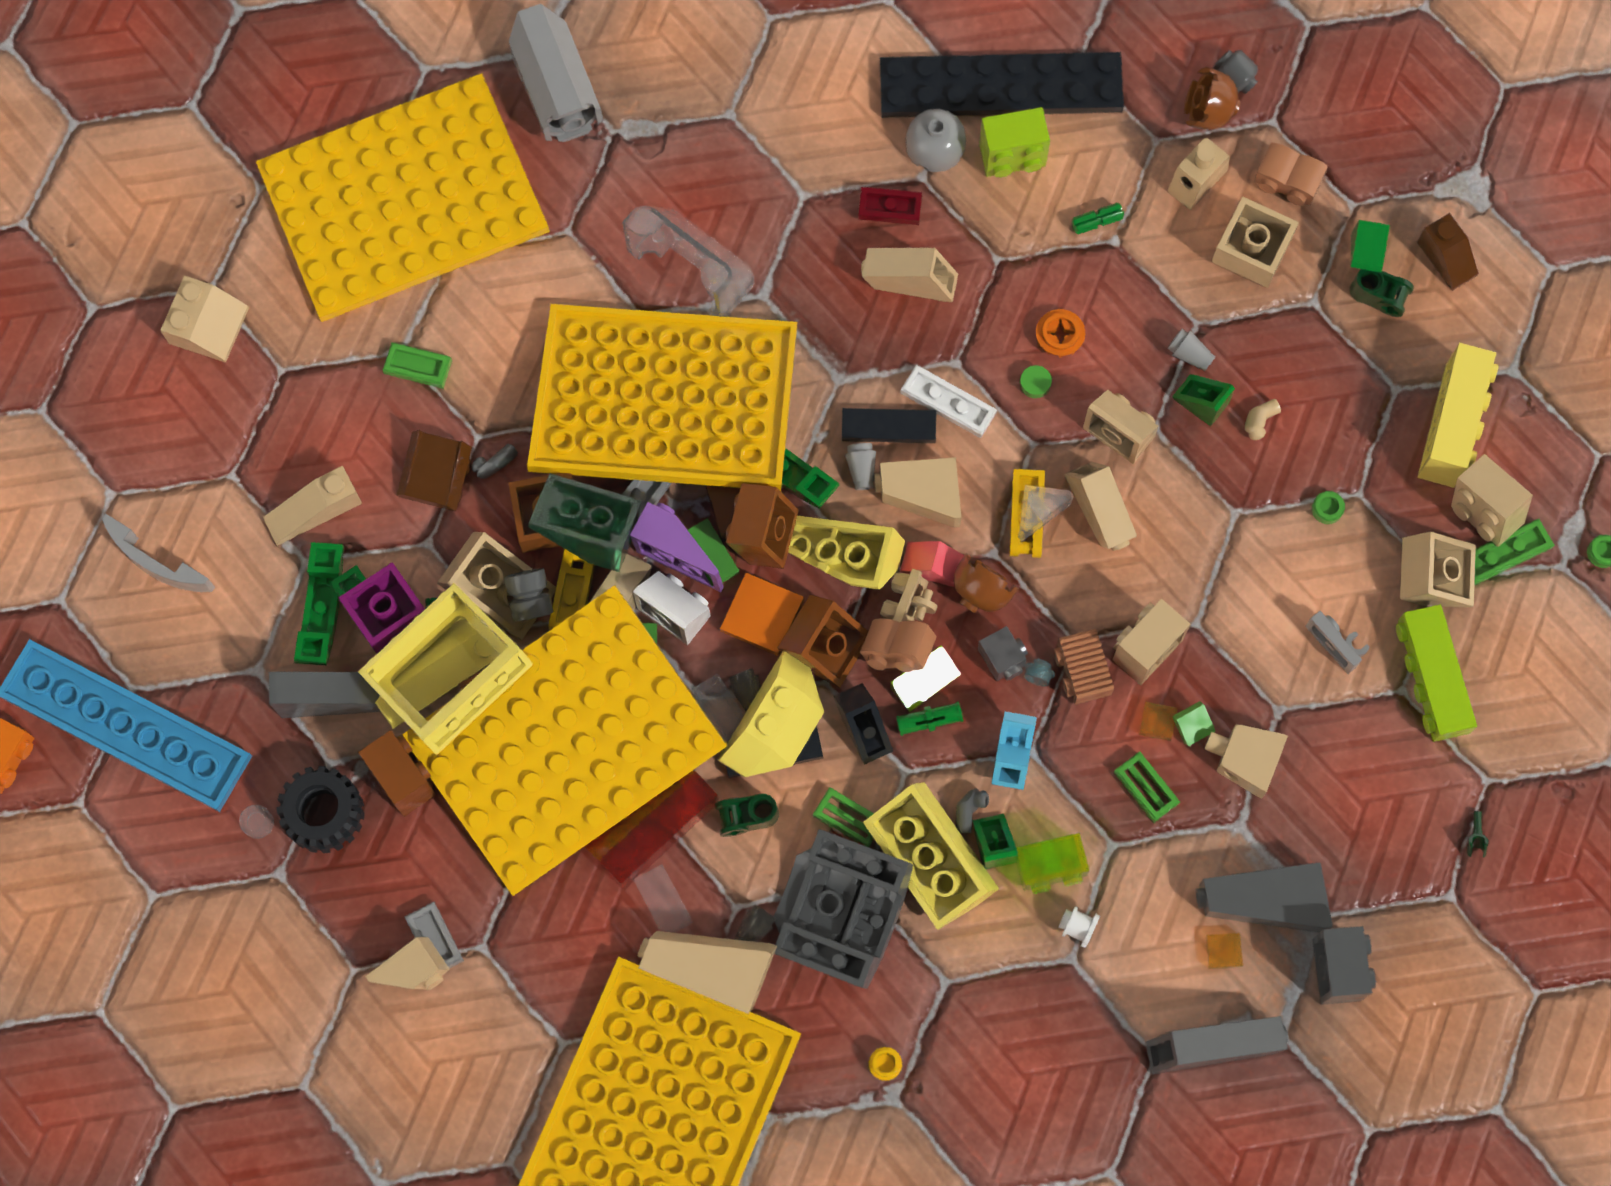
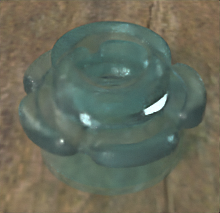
M1034 659L1033 663L1029 662L1024 666L1026 668L1024 678L1034 685L1046 687L1049 685L1050 679L1055 677L1054 671L1051 670V664L1044 660Z

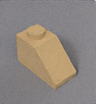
M416 937L369 973L366 978L369 982L409 989H426L428 991L438 986L444 980L442 975L450 969L429 937Z

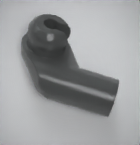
M506 444L488 461L483 457H478L472 463L471 469L477 473V477L486 479L506 467L517 457L518 452L513 445Z
M970 790L957 803L956 828L960 833H972V814L978 808H985L989 804V795L986 791Z

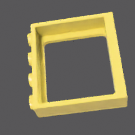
M453 583L421 614L417 615L404 630L393 637L358 673L437 755L522 676L533 663ZM459 619H465L500 655L427 721L394 687L393 682L397 676Z

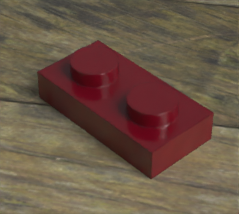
M861 187L858 220L919 225L922 192Z

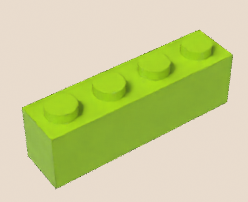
M1439 604L1404 612L1396 624V633L1399 641L1404 642L1406 647L1405 664L1408 672H1413L1415 678L1414 695L1417 702L1422 703L1425 712L1422 720L1426 733H1431L1433 742L1471 734L1478 726L1442 605Z

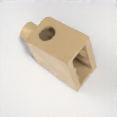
M1204 138L1177 167L1167 192L1191 210L1228 171L1229 155L1211 140ZM1191 181L1193 187L1187 186L1184 182Z
M1236 724L1229 738L1211 731L1204 750L1222 756L1217 768L1219 774L1255 796L1263 798L1268 790L1288 736Z

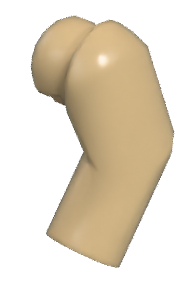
M1276 399L1265 402L1249 411L1245 423V431L1249 433L1250 439H1262L1266 434L1263 428L1266 419L1281 413L1280 405Z

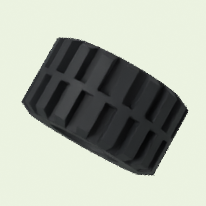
M318 766V770L308 767L305 768V774L300 775L298 772L292 776L295 780L291 784L286 781L283 786L286 790L285 793H279L278 796L281 806L277 807V815L281 818L279 820L281 827L297 845L303 849L305 847L314 853H317V850H321L323 853H331V848H335L338 851L344 848L342 843L346 840L351 843L355 839L352 834L354 831L360 832L362 825L359 822L360 819H364L365 812L362 810L364 802L359 795L360 792L345 775H342L334 768L328 770L326 766ZM320 794L336 796L338 799V810L330 822L322 826H310L305 822L304 811L306 805L313 797Z

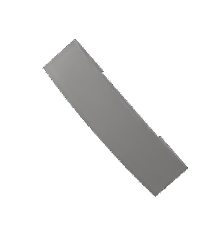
M106 513L102 517L105 528L117 546L136 566L148 575L167 585L194 592H212L215 586L207 577L182 562L176 572H173L134 547L139 538L131 529Z

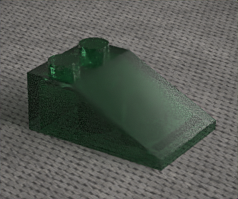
M550 473L530 519L529 528L590 564L620 572L632 541L630 534L640 517L641 500Z

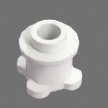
M1076 906L1073 911L1066 909L1058 926L1064 930L1062 936L1065 937L1067 934L1082 941L1081 947L1085 948L1090 941L1100 915L1095 914L1092 918L1077 911L1078 907Z

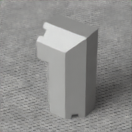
M542 4L518 11L509 39V45L514 64L521 81L524 83L546 141H552L551 136H557L559 142H567L588 134L593 130L591 123L595 120L597 124L603 121L602 111L566 21Z

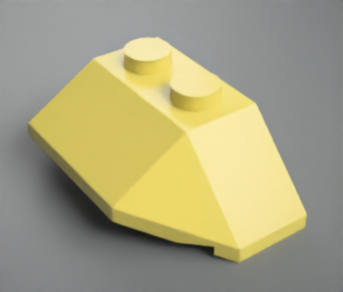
M782 651L728 741V746L724 748L719 756L718 761L742 777L793 766L824 713L811 669L787 652Z

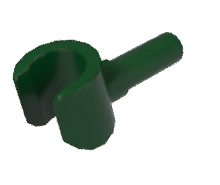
M1474 811L1473 835L1469 837L1467 855L1471 857L1472 849L1479 848L1483 851L1482 857L1484 858L1489 841L1482 831V812Z

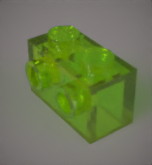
M1080 833L1016 847L1018 851L1016 864L1023 891L1031 889L1032 894L1049 891L1052 889V884L1063 882L1064 886L1082 883L1083 877H1086L1090 871Z

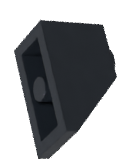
M863 683L833 696L844 725L864 765L893 752L875 700Z

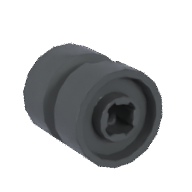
M544 568L522 571L503 577L508 595L514 597L509 603L513 621L538 618L554 612L550 595L543 592V589L547 586Z

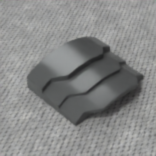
M819 829L812 848L796 856L783 896L773 918L780 933L774 954L867 989L879 967L897 923L910 881L913 864Z

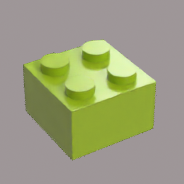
M1043 107L982 118L979 147L986 177L995 176L1002 178L1010 175L1012 172L1023 170L1025 172H1035L1046 166L1050 137Z

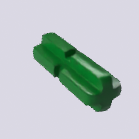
M1116 202L1097 209L1098 212L1096 213L1090 211L1073 217L1072 227L1075 233L1082 234L1098 228L1099 224L1105 226L1122 220L1124 218V211L1121 204Z

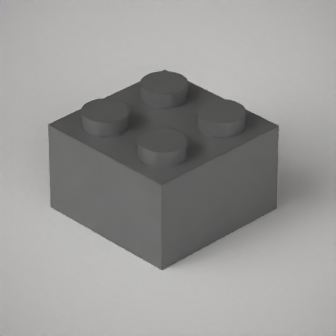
M1363 926L1323 929L1312 939L1320 1004L1362 1001L1372 994V988L1376 987L1375 972L1373 968H1369L1367 955H1371L1369 935H1364Z

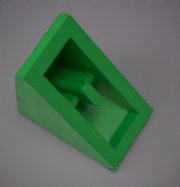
M1364 220L1357 222L1351 234L1352 268L1382 273L1390 225Z
M1190 374L1172 397L1177 403L1211 427L1230 403L1235 388L1232 384Z
M999 814L972 820L984 868L990 869L1014 864L1018 857V851L1005 815Z

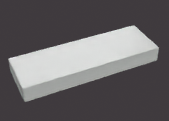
M918 365L914 367L900 390L902 395L929 410H936V414L979 438H982L997 413V409Z

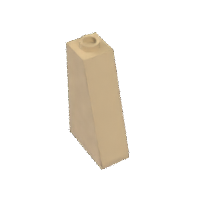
M656 931L650 939L645 938L640 946L638 957H641L642 960L639 969L749 1014L755 1006L777 946L770 943Z

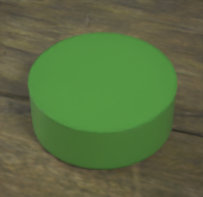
M1030 366L1021 375L1020 388L1030 398H1041L1050 390L1052 383L1051 375L1042 366Z
M1333 491L1320 493L1312 504L1313 516L1323 524L1336 523L1345 511L1343 498Z
M1599 535L1588 545L1587 556L1593 565L1600 568L1611 567L1610 535Z

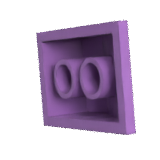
M647 502L630 534L637 553L721 592L724 586L719 570L679 518L674 515L675 511L662 503H658L655 506ZM704 572L712 579L713 586H711Z

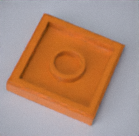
M745 573L720 627V632L779 656L781 651L778 649V646L794 622L804 597Z

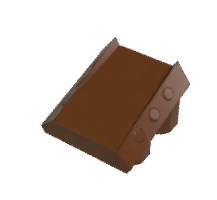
M421 430L413 431L397 496L456 511L458 503L462 498L465 476L469 474L471 469L470 455L472 447L463 441L432 435Z

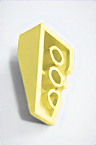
M797 516L788 553L850 586L880 590L898 571L905 540L893 527Z
M459 619L397 676L393 685L420 712L457 687L459 683L487 667L500 654L465 619ZM379 696L375 704L390 726L394 729L405 722Z

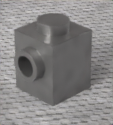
M1007 626L980 640L978 644V651L996 681L1004 677L1008 681L1023 672L1022 667L1025 666V655L1028 652L1019 637L1014 639Z

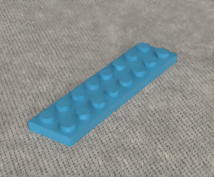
M30 639L0 687V698L218 812L222 810L252 758V755L245 750Z

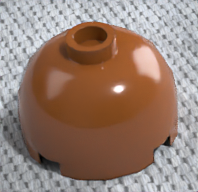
M1204 67L1198 71V73L1203 74L1199 81L1192 80L1184 105V114L1190 113V121L1185 120L1188 126L1210 131L1223 127L1232 116L1238 113L1240 99L1238 98L1235 82L1227 74L1216 69Z
M966 553L958 564L953 581L955 590L963 597L960 603L974 613L978 609L994 612L1005 607L1019 588L1013 584L1009 589L1006 587L1008 582H1006L1007 579L978 559L974 564L969 562L972 557Z

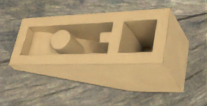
M341 466L314 479L264 516L263 519L278 546L362 504L344 467Z

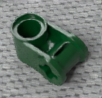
M1360 269L1350 284L1349 290L1351 296L1356 301L1378 309L1386 315L1401 317L1405 312L1403 306L1407 296L1413 292L1414 285L1404 278L1393 276L1384 271L1381 273ZM1361 281H1368L1373 289L1365 288Z
M767 794L729 798L714 804L715 809L719 810L722 829L719 832L722 837L736 836L748 831L773 826L779 818L777 804ZM761 804H768L772 807L771 814L766 818H759L755 815L756 808ZM731 811H732V816H733V823L731 822V817H730V812H731Z

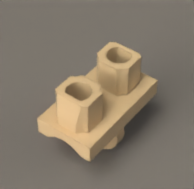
M912 569L910 574L895 573L891 589L896 593L902 594L899 603L890 600L884 602L880 611L884 619L898 622L914 621V619L923 621L925 613H936L937 605L930 601L933 591L926 589L929 582L921 576V571Z

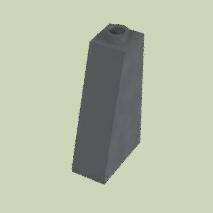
M269 672V704L281 718L381 712L375 704L380 695L358 672Z
M1321 862L1205 878L1199 884L1200 888L1196 889L1198 907L1204 908L1206 917L1320 933L1323 929L1333 928Z
M1281 1016L1171 1031L1146 1041L1153 1075L1273 1055L1288 1049V1033L1286 1027L1282 1024Z

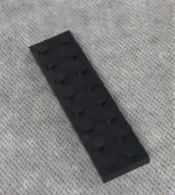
M1121 52L880 57L881 118L916 117L918 114L931 109L946 110L955 116L1001 115L1043 107L1044 114L1121 113L1124 110Z

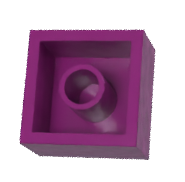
M393 562L338 597L376 654L393 637L404 630L417 615L425 610Z

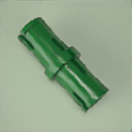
M958 701L932 709L930 706H926L923 711L902 716L898 715L896 720L900 736H903L904 734L929 729V732L936 730L935 727L963 722V716Z

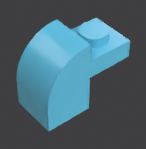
M1004 712L991 784L1024 789L1037 717Z

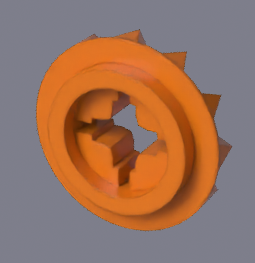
M1056 309L1047 312L1040 318L1035 335L1039 347H1042L1048 355L1053 354L1062 358L1065 355H1073L1082 347L1086 332L1079 316L1069 310ZM1059 323H1061L1063 332L1069 333V335L1064 336L1062 344H1059L1056 335L1051 334L1056 333Z

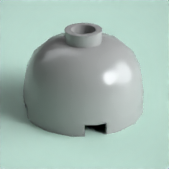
M942 109L926 110L918 114L910 123L905 142L907 154L915 165L928 168L927 171L931 172L946 171L956 166L966 148V135L963 124L954 114Z

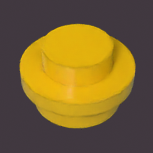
M881 1047L872 1053L869 1059V1069L875 1078L889 1081L899 1075L902 1068V1059L896 1050L890 1047Z

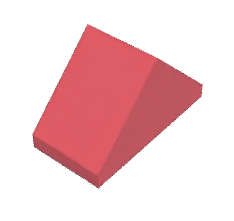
M940 541L908 542L900 573L910 574L912 569L921 571V576L928 581L955 587L953 582L954 573L964 555Z

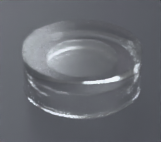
M261 805L248 806L242 811L239 818L241 830L247 836L254 839L267 836L274 824L270 811Z

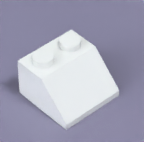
M658 571L633 591L637 609L688 645L710 618V609L707 607L709 603L700 594L693 592L691 595L682 588L683 583L674 575L669 573L665 576Z

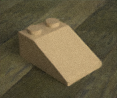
M473 532L437 584L447 590L455 583L495 624L520 640L524 638L537 619L513 621L509 603L514 597L508 595L503 578L510 574L532 570V568L485 532ZM547 580V586L543 589V592L549 594L552 598L556 592V587Z

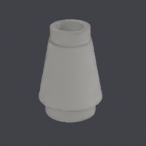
M1184 329L1177 333L1167 348L1173 352V357L1203 371L1209 367L1215 358V355L1191 331L1187 332Z
M859 443L847 446L848 453L845 454L853 483L855 484V490L874 488L876 451L873 450L872 443Z

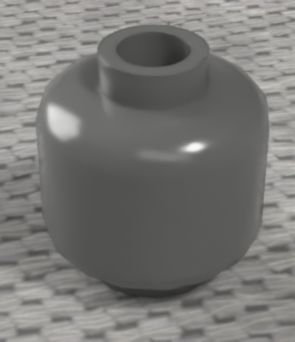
M1228 50L1213 66L1214 69L1227 74L1235 82L1238 93L1240 91L1244 94L1248 93L1258 82L1254 78L1258 72V66L1242 50L1234 52Z

